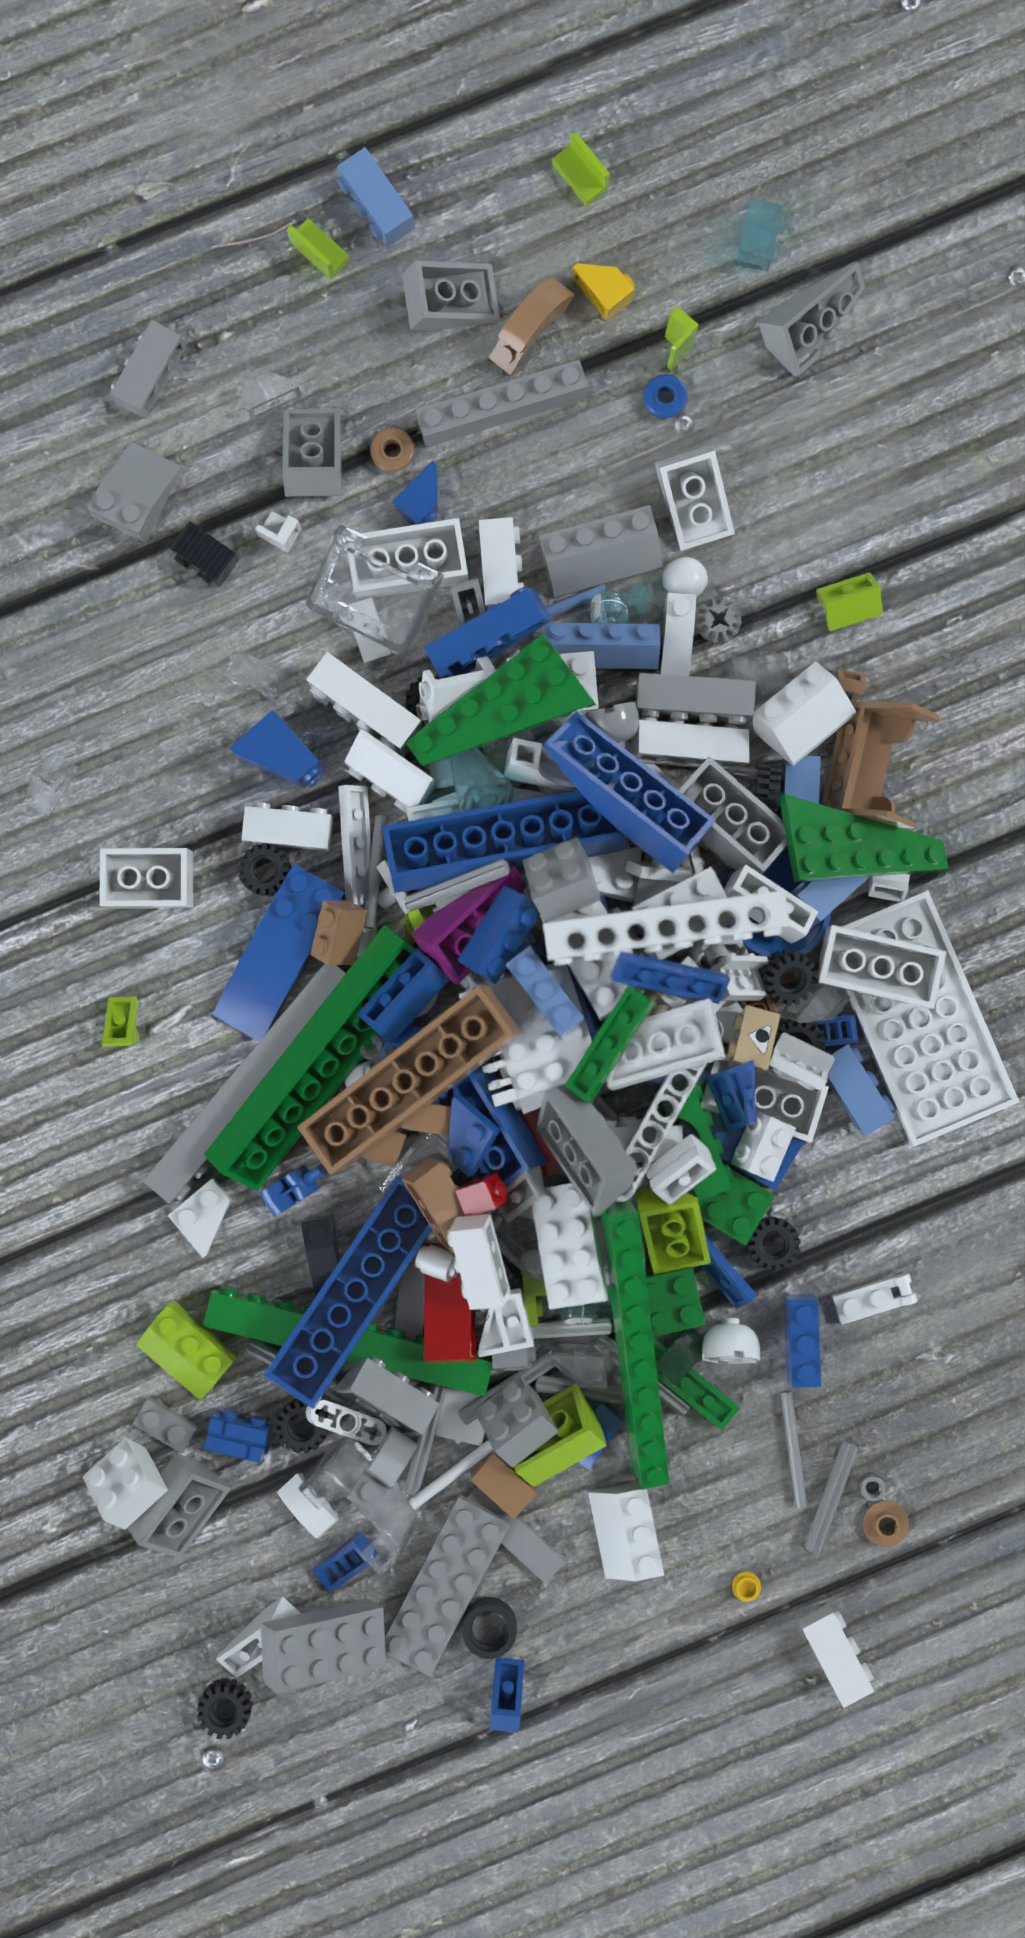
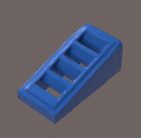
M854 1014L809 1019L812 1023L821 1024L822 1031L824 1032L823 1037L826 1040L825 1046L858 1043ZM841 1021H845L847 1038H842ZM833 1022L835 1039H830L828 1023ZM796 1034L797 1039L810 1045V1042L806 1041L805 1035Z
M360 1531L316 1565L312 1572L328 1592L331 1593L371 1565L378 1552ZM347 1553H348V1554L351 1556V1558L355 1561V1564H354V1565H353V1563L350 1561V1559L347 1557V1555H346ZM337 1560H338V1561L341 1563V1565L345 1568V1570H346L345 1572H344V1571L341 1569V1567L337 1564V1562H336ZM328 1566L338 1577L337 1579H334L326 1569Z

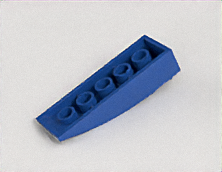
M577 711L544 744V748L582 795L628 839L672 873L676 871L700 843L716 821Z
M293 864L247 945L212 1015L260 1042L272 1027L312 957L310 954L323 900L344 901L346 898L345 893Z

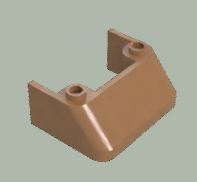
M853 702L852 705L856 710V715L842 725L837 732L822 797V805L895 827L915 828V822L895 814V804L891 799L881 797L892 744L907 741L913 734L916 721L939 722L940 716L913 702Z

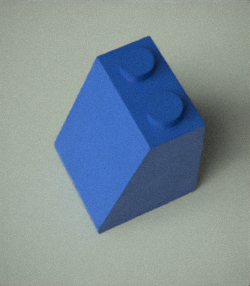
M271 710L230 747L231 751L242 762L304 789L308 785L310 787L315 786L323 778L321 773L325 769L274 710Z

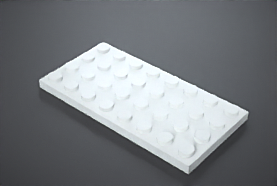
M929 891L842 926L851 930L947 952L934 1009L844 988L911 1146L915 1147L1019 1103V1099Z

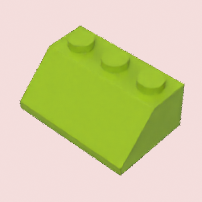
M651 1186L635 1190L654 1275L711 1263L697 1197L685 1193L672 1204H668L654 1193Z
M175 1300L163 1309L136 1343L137 1347L200 1401L239 1357Z
M576 1383L543 1402L559 1432L514 1466L515 1472L533 1487L607 1446L600 1421Z

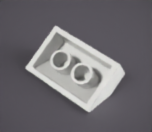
M815 661L754 712L753 732L792 766H795L856 715V710L837 678Z
M363 729L358 733L344 761L347 767H349L347 772L360 782L363 778L373 784L371 789L383 798L387 794L396 800L394 805L406 814L407 807L423 805L436 787L432 777Z
M635 1481L588 1491L605 1578L640 1581L664 1576L647 1489L641 1490L639 1484Z

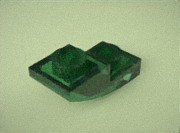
M694 1328L682 1330L669 1344L670 1347L656 1361L657 1372L672 1387L677 1386L702 1356L704 1338Z

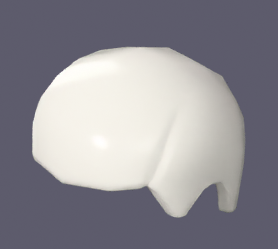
M692 557L676 558L666 565L662 573L663 588L669 593L694 594L698 597L707 586V571L698 560Z

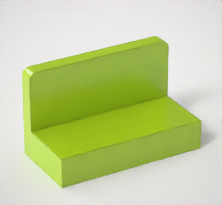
M574 131L570 135V145L552 158V165L587 207L609 190L610 173L578 133Z
M309 218L297 230L292 225L287 228L290 243L330 280L350 261L349 255Z
M678 306L669 315L665 338L673 344L667 368L671 371L693 348L699 326Z
M870 572L816 589L817 599L825 609L826 623L829 631L883 614L881 588Z

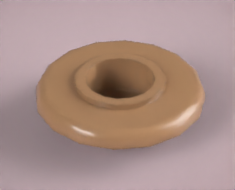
M386 428L379 431L373 438L370 445V456L374 464L380 469L387 472H398L405 469L411 463L414 456V443L405 431L398 428ZM390 444H396L400 447L401 451L395 457H388L384 453L385 448Z
M880 1501L873 1504L866 1511L863 1518V1529L872 1543L880 1547H892L899 1544L905 1538L909 1529V1520L906 1512L900 1505L892 1501ZM885 1517L893 1518L894 1526L890 1531L882 1532L879 1530L880 1520Z

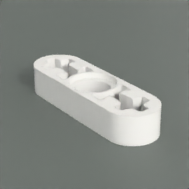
M324 1399L320 1400L315 1409L307 1406L306 1417L308 1421L318 1427L369 1445L380 1444L386 1436V1426L377 1418ZM323 1407L324 1411L334 1414L332 1420L325 1417L319 1418L315 1414L316 1409H322ZM345 1414H350L353 1418V1424L348 1430H342L340 1427V1419ZM361 1424L368 1427L374 1426L377 1429L376 1435H370L359 1430Z

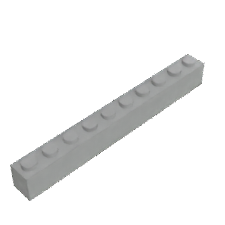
M324 964L143 1180L147 1186L169 1204L176 1199L178 1201L184 1199L191 1190L188 1186L194 1177L199 1180L210 1167L207 1164L209 1160L204 1155L205 1151L347 972L338 965Z

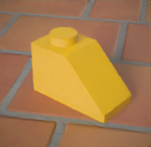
M579 263L573 266L572 280L606 321L610 320L633 301L635 292L634 282L628 274H622L617 267Z

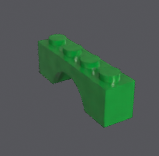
M686 1079L672 1083V1087L676 1091H683L687 1086ZM697 1081L676 1118L684 1120L695 1130L698 1140L709 1149L711 1159L717 1169L692 1188L694 1196L700 1201L732 1189L729 1182L734 1181L729 1165L723 1166L719 1154L724 1153L718 1136L714 1138L712 1136L709 1126L713 1125L709 1110L702 1109L699 1099L703 1098V1093ZM662 1100L660 1103L665 1117H668L672 1113V1105L670 1102Z

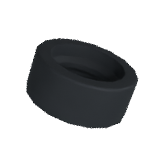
M493 1597L478 1599L471 1604L464 1614L462 1625L464 1644L470 1652L480 1658L494 1659L502 1657L511 1649L516 1641L517 1621L511 1607L501 1599ZM486 1611L500 1614L507 1626L503 1639L491 1645L478 1641L472 1630L475 1618Z

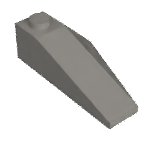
M852 262L780 304L758 322L766 348L793 376L798 377L818 359L822 353L820 351L821 346L827 338H832L836 332L834 327L841 316L849 313L865 289L859 263Z

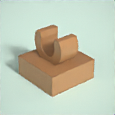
M837 669L835 677L844 692H851L850 702H856L858 698L857 693L864 694L867 684L865 675Z

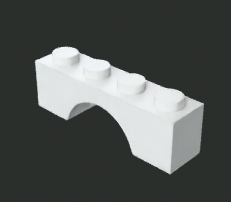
M513 738L507 751L503 778L568 792L578 790L545 750L542 743Z

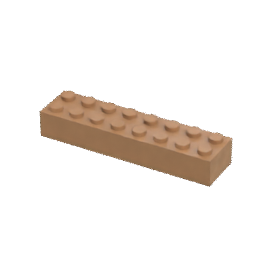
M489 985L477 986L297 1128L330 1175L342 1172L519 1037L523 1032Z

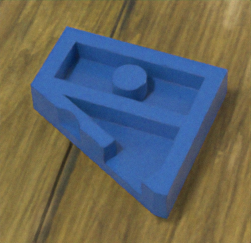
M753 1060L705 1077L727 1131L750 1125L756 1121L755 1063Z
M462 1095L454 1096L452 1099L448 1159L469 1177L477 1172L500 1129Z

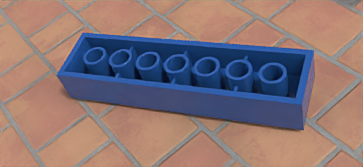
M579 790L382 826L394 893L430 887L501 858L507 861L508 865L515 866L516 870L525 869L524 859L576 837L587 857L624 851L625 835L610 823Z
M400 1176L396 1177L263 1374L312 1409L316 1408L433 1231Z

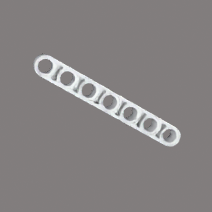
M716 1019L721 1038L723 1034V1026L718 1019ZM707 1063L667 1074L625 1149L628 1156L633 1152L640 1153L643 1157V1164L636 1170L631 1187L624 1195L617 1199L618 1201H625L634 1194ZM676 1074L683 1075L687 1080V1086L683 1091H676L672 1087L671 1081ZM662 1100H666L672 1105V1113L665 1118L661 1117L657 1112V1105ZM647 1126L654 1127L658 1132V1137L653 1143H646L642 1138V1131Z

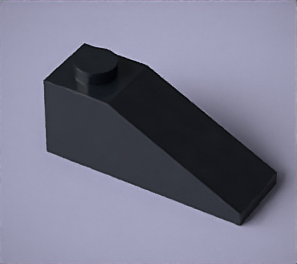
M333 1214L305 1218L301 1221L305 1252L315 1296H317L340 1262Z

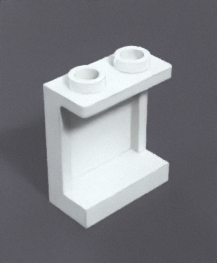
M488 656L477 658L475 672L437 680L430 670L423 671L422 682L419 683L420 701L416 705L418 718L425 725H428L494 673L496 669Z

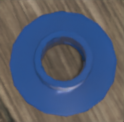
M669 374L658 375L645 386L643 394L644 404L648 411L656 417L663 419L673 418L686 407L688 400L687 388L676 376ZM661 391H669L673 395L674 400L665 404L658 400L657 395Z

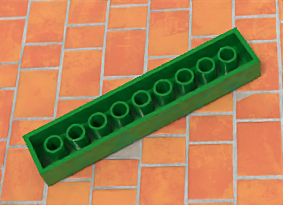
M384 925L205 1151L204 1155L221 1174L255 1191L260 1189L302 1134L297 1127L327 1104L380 1037L357 1014L416 950L414 946Z

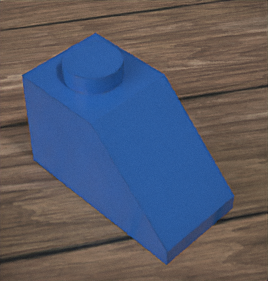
M433 460L393 500L394 509L411 525L435 522L438 518L436 515L438 513L437 464Z
M496 1658L489 1730L518 1733L521 1718L525 1660Z

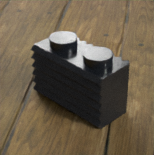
M191 521L188 522L170 547V550L175 555L173 560L185 569L191 566L197 570L196 576L209 586L214 582L220 587L239 562V558L234 551Z

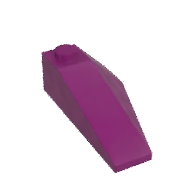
M509 865L510 872L508 875L471 889L432 914L411 934L423 953L456 985L472 971L457 961L503 886L521 894L526 888L525 883L513 865Z

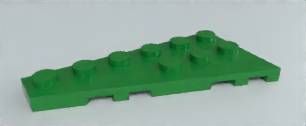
M542 634L405 743L420 764L426 767L454 757L466 750L476 749L491 741L501 740L540 726L544 722L558 717L562 718L572 714V712L597 704L548 638Z
M787 794L779 797L794 882L935 872L948 869L943 840Z

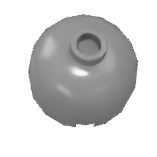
M635 702L613 705L614 707L601 708L582 715L623 748H626L625 742L632 739L638 732L639 713Z

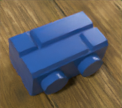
M222 1408L220 1412L215 1411L210 1420L204 1450L261 1463L265 1455L272 1425L265 1423L266 1419L258 1415H249L248 1418L237 1416L238 1412L232 1409Z

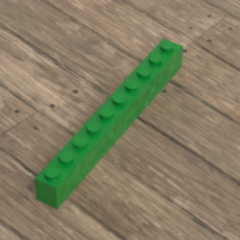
M628 1199L613 1202L601 1213L632 1474L641 1490L670 1484L639 1213Z
M221 1285L220 1289L216 1288L211 1292L203 1326L283 1346L309 1306H305L304 1310L293 1307V1303L290 1301L277 1299L275 1303L265 1300L266 1296L249 1292L247 1296L237 1293L238 1289ZM373 1322L346 1361L356 1364L359 1359L375 1357L385 1363L384 1369L392 1374L398 1372L408 1378L484 1397L493 1366L492 1357L489 1355L478 1356L479 1349H477L476 1363L425 1362L424 1335L417 1334L416 1339L405 1337L404 1330L389 1327L388 1331L378 1329L377 1324Z

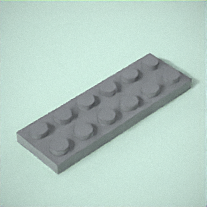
M459 1494L385 1635L386 1654L429 1677L431 1676L510 1526V1520Z

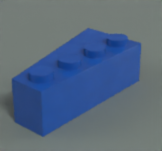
M522 587L511 593L510 598L506 601L492 605L485 613L428 644L424 649L440 678L467 674L475 670L477 658L488 656L489 660L551 622L552 619L536 590Z
M484 1064L453 1086L452 1089L455 1096L462 1095L500 1129L479 1167L481 1173H486V1176L497 1173L500 1181L507 1187L527 1170L537 1166L541 1168L548 1163V1160L520 1113L516 1110L513 1102L495 1107L492 1095L506 1090L504 1087L489 1090L488 1084L499 1078L495 1072L484 1073L482 1067L488 1065Z
M709 1111L713 1121V1125L709 1126L713 1138L718 1136L724 1153L719 1154L720 1158L732 1164L735 1150L740 1143L746 1126L727 1131L721 1115ZM682 1119L677 1120V1124L683 1125L684 1136L688 1137L692 1134L698 1139L695 1130ZM792 1137L774 1182L742 1168L739 1169L776 1191L805 1141Z

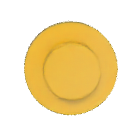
M743 1571L734 1577L732 1590L739 1600L750 1602L759 1596L761 1583L754 1573Z

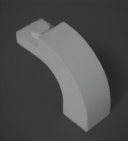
M391 1427L385 1438L375 1449V1456L347 1498L372 1515L403 1472L417 1444L395 1427Z

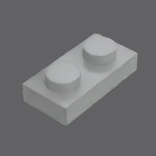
M151 1397L146 1400L133 1422V1425L180 1453L184 1452L199 1427Z

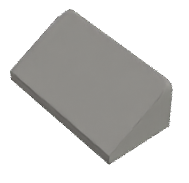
M540 1166L527 1170L505 1187L508 1200L499 1206L498 1209L506 1223L511 1222L545 1195Z

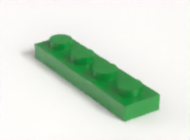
M628 985L565 1086L584 1101L592 1103L655 1002L633 986Z
M653 1337L658 1379L720 1430H723L740 1407L658 1339Z

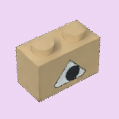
M748 1005L745 1006L741 1013H736L732 1026L733 1030H737L735 1040H730L726 1051V1057L730 1058L728 1067L753 1060L755 1063V1074L762 1076L769 1067L781 1014Z

